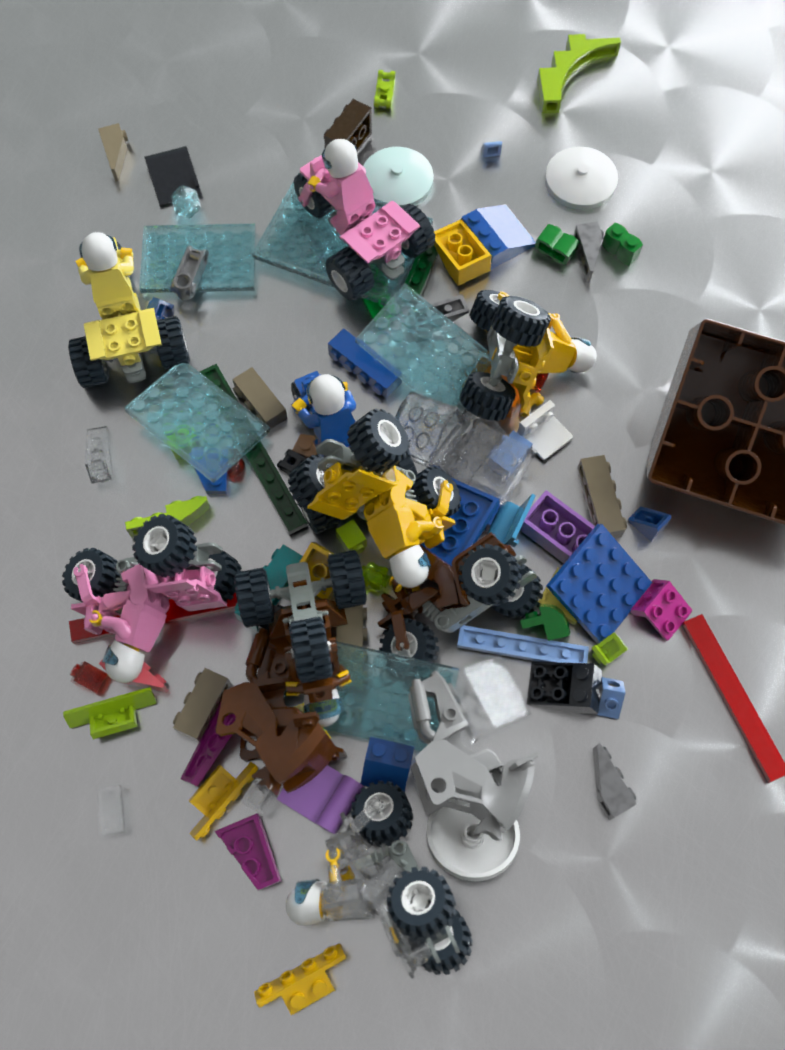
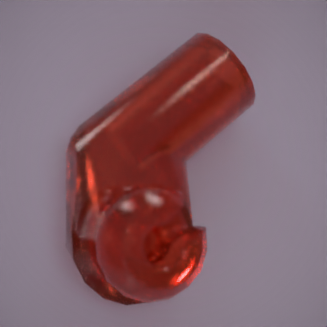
M237 449L229 452L233 463L227 473L232 479L240 476L245 468V462Z

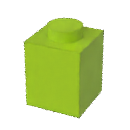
M354 519L336 529V537L345 551L356 550L360 554L367 547V539Z

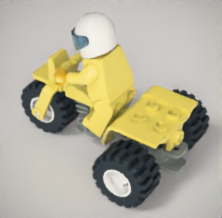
M95 232L86 236L79 247L81 258L75 262L81 281L85 285L91 284L93 300L96 303L102 320L84 323L86 336L69 340L68 349L71 364L81 387L88 388L108 383L109 375L106 361L111 363L115 359L119 360L123 373L126 375L129 383L143 381L146 379V372L142 353L150 352L151 354L155 350H157L160 362L165 370L189 365V352L179 318L173 316L156 320L154 308L141 310L137 294L133 293L130 275H132L134 270L132 249L122 248L116 241V238L103 233Z

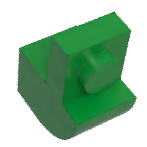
M541 604L539 607L541 613L538 614L537 611L528 612L520 620L522 629L544 624L548 641L567 637L571 633L566 615L560 608L552 604Z

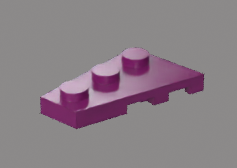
M256 813L214 831L227 846L230 854L241 865L242 870L257 890H262L281 882L259 814Z

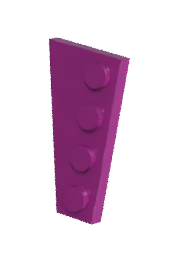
M221 701L180 778L194 786L200 784L232 736V734L219 736L215 731ZM234 714L226 716L223 724L226 726L233 724L236 716Z

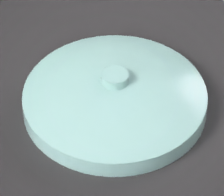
M404 147L385 148L371 155L363 165L373 190L375 204L380 207L385 206L390 201L396 202L401 208L407 204L416 206L423 202L431 192L433 185L432 167L423 155L412 149Z

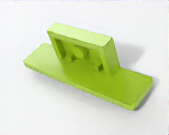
M151 687L64 711L63 717L69 728L89 723L90 735L92 739H97L137 727L135 710L156 704V698Z

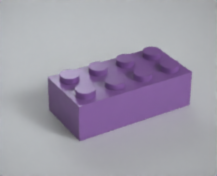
M545 490L530 508L520 531L561 562L565 563L595 526Z

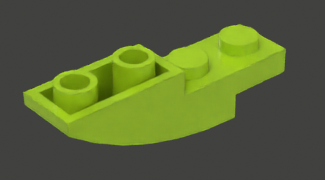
M195 496L191 500L173 501L165 505L166 513L158 512L145 518L135 517L131 521L125 522L126 530L131 537L137 536L139 527L142 528L146 520L150 521L151 517H158L159 514L171 515L188 526L210 508L206 496Z

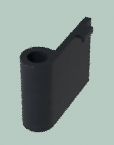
M187 146L144 156L159 206L202 195Z

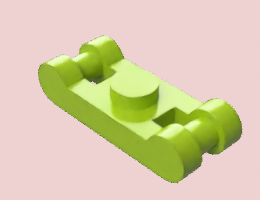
M378 70L374 108H379V106L386 107V109L392 108L396 71H390L389 73L384 72V70Z

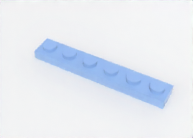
M466 625L460 627L457 648L538 662L587 663L589 652L588 646L553 640L548 641L547 639Z

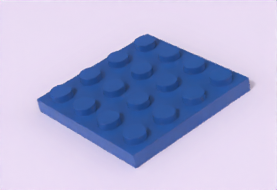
M453 478L452 480L455 481L461 497L459 511L448 517L455 520V525L443 531L444 541L429 549L450 566H452V561L457 555L477 542L500 503L498 498Z
M597 524L546 587L596 643L599 644L616 631L631 612L632 607L650 587L652 581L603 524Z

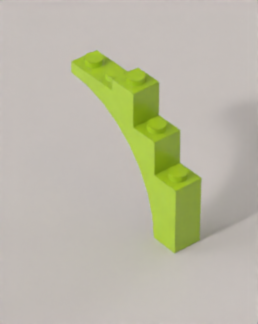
M585 34L568 35L566 51H554L552 67L539 68L537 86L542 114L559 113L562 101L561 90L570 76L579 68L592 61L618 56L621 39H586Z

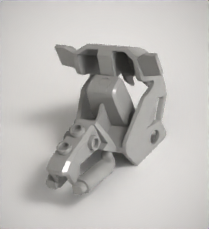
M437 671L432 672L430 678L422 682L421 679L412 680L408 699L414 730H417L419 740L427 744V746L414 758L416 762L410 768L425 812L432 814L445 806L470 813L480 820V823L473 832L474 836L479 833H485L493 840L501 841L502 833L511 828L528 799L534 777V759L539 756L538 752L522 759L508 761L504 766L494 751L490 749H484L475 753L473 750L465 747L460 738V732L468 726V722L464 718L467 716V713L461 703L457 704L454 698L456 691L451 683L447 684ZM427 697L434 698L439 723L436 732L430 728L429 721L432 719ZM432 788H435L438 793L434 792ZM426 790L431 802H429L425 797ZM453 798L468 802L470 807L448 802V799Z

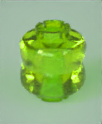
M369 562L366 566H362L365 587H371L377 592L381 591L383 587L387 588V583L390 582L391 575H388L389 570L387 567L379 566L375 562Z

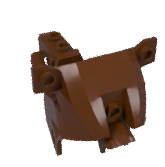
M260 628L259 632L255 634L245 663L247 666L246 677L249 682H243L224 690L215 731L219 736L236 733L241 737L240 758L243 761L260 759L265 764L262 769L252 775V778L263 779L259 782V785L267 786L278 797L282 783L284 790L290 793L310 782L330 761H337L340 757H346V752L344 749L336 747L318 723L319 715L316 711L302 713L296 707H287L285 705L286 682L291 672L286 661L284 647H289V643L286 637L270 640L269 631ZM234 714L236 716L235 722L229 726L224 725V718ZM246 742L255 746V749L247 750Z

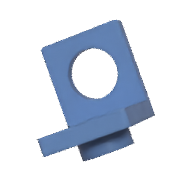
M602 677V693L597 715L619 719L625 697L624 683L620 680ZM608 684H614V685H617L618 687H613V686H610V685H608Z

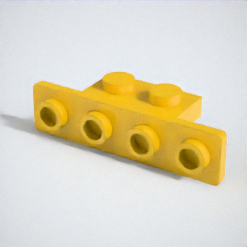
M250 762L236 779L221 765H218L188 801L204 814L203 818L189 833L196 841L200 837L203 838L209 832L213 821L223 816L226 812L225 807L231 800L235 801L240 796L241 789L246 783H250L253 780L252 775L259 768L257 765Z
M340 943L326 948L314 958L306 959L300 966L285 971L280 977L270 983L262 984L254 991L258 1007L261 1008L281 996L290 1014L293 1015L335 991L326 970L346 959Z

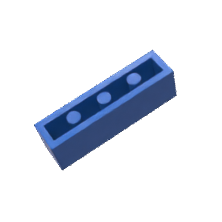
M344 328L328 342L329 356L333 360H338L342 363L347 371L355 373L361 382L369 384L378 395H383L387 398L402 383V373Z

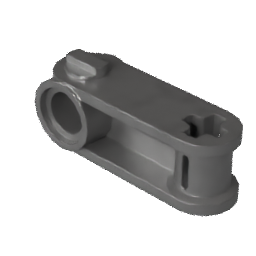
M193 246L186 248L170 286L172 292L176 293L179 299L189 300L195 295L208 262V250L193 249Z

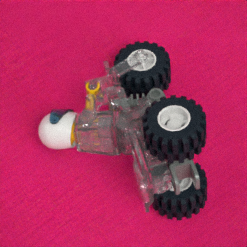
M383 780L375 785L371 782L369 783L370 787L361 788L362 793L356 794L354 797L356 802H352L351 805L353 809L351 817L353 820L349 822L345 813H340L346 831L335 833L325 841L328 848L325 856L330 861V866L327 867L328 883L319 879L298 881L296 887L289 893L286 899L287 915L292 922L300 926H310L323 922L326 917L329 921H347L375 918L376 914L382 922L394 953L397 957H400L411 979L415 977L413 973L417 969L416 966L420 965L424 966L428 972L433 970L435 975H440L441 971L445 975H449L451 969L454 968L455 972L460 969L458 966L460 963L465 965L467 962L465 956L471 955L472 951L469 947L472 946L470 930L463 916L461 917L460 913L454 908L456 902L446 879L442 875L439 876L438 871L434 869L430 872L428 867L422 866L420 871L408 844L399 839L401 836L404 838L407 836L406 829H411V820H413V810L404 791L397 784L394 786L390 781L384 784ZM375 843L379 847L380 853L375 848L371 854L368 849ZM383 843H385V845H386V846H385V849H386L385 852H384L383 849H382V844H383ZM352 860L351 863L364 878L354 879L355 875L349 865L347 867L346 863Z

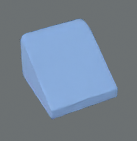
M502 141L488 142L482 145L483 157L501 156Z

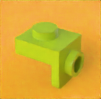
M616 632L609 635L599 644L591 647L594 651L592 655L599 664L603 663L604 665H609L629 650Z

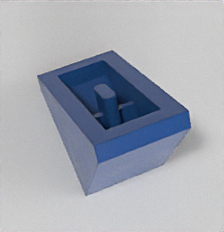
M640 506L627 520L652 542L666 527L672 517L670 514Z

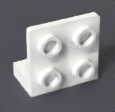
M551 400L522 420L517 431L518 434L533 444L532 449L542 460L549 458L573 438V435L553 416L555 404Z

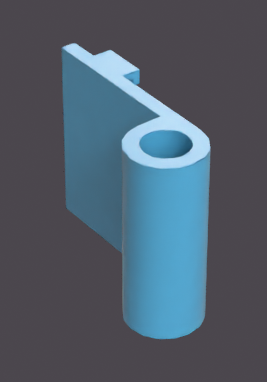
M531 494L521 506L509 501H503L487 534L491 532L503 544L515 547L520 541L515 539L536 495Z

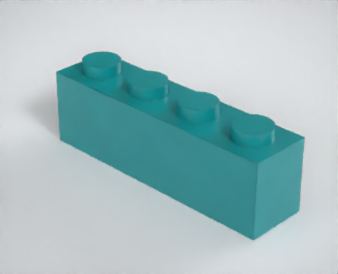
M284 544L280 549L277 548L274 551L269 565L263 567L267 574L270 590L276 589V586H279V588L288 587L286 566L299 563L303 557ZM273 598L272 603L276 606L281 599ZM237 603L234 613L236 618L242 622ZM258 626L251 627L257 632L259 631Z

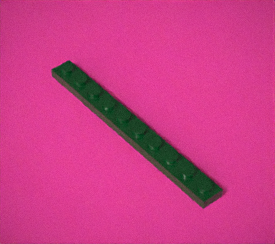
M217 363L199 371L200 377L289 535L308 526L306 519L292 498L290 491Z

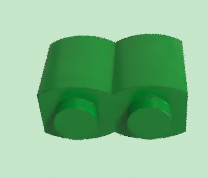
M613 223L606 230L602 241L603 247L608 252L615 254L620 262L628 266L638 259L643 246L638 237L629 234L627 229L619 223Z
M548 224L537 238L535 248L541 253L551 256L555 261L567 265L578 250L580 242L574 235L564 233L558 226Z

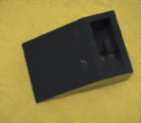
M532 662L527 705L574 713L598 714L602 670L591 663Z

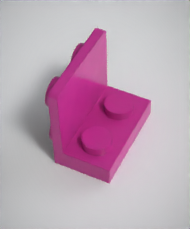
M657 579L652 580L650 587L631 608L632 615L646 617L664 640H669L692 612L691 607L670 581Z

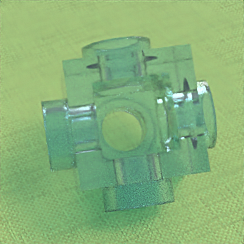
M181 185L171 195L175 214L191 219L201 208L197 191Z

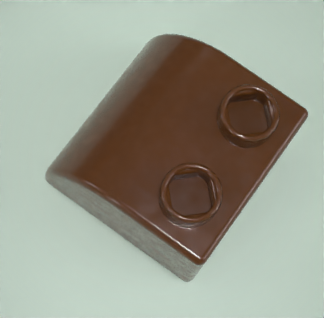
M705 319L690 329L653 437L647 464V478L650 482L785 525L784 341L710 319Z

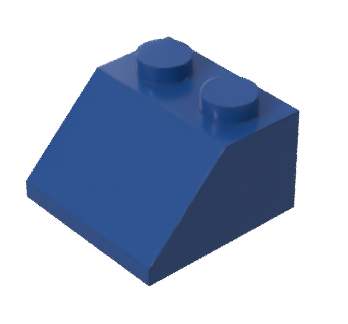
M370 737L360 784L370 787L369 783L371 782L375 785L383 780L384 784L390 781L394 786L397 784L405 793L414 747Z

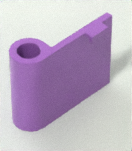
M327 765L315 778L304 786L290 793H287L283 788L277 800L336 836L351 810L352 802L356 801L355 795L360 794V789L364 786L353 778L343 775Z

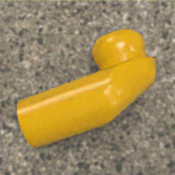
M535 392L530 395L531 398L525 410L520 409L519 415L521 417H528L531 406L534 404L537 406L543 404L544 397L540 393Z

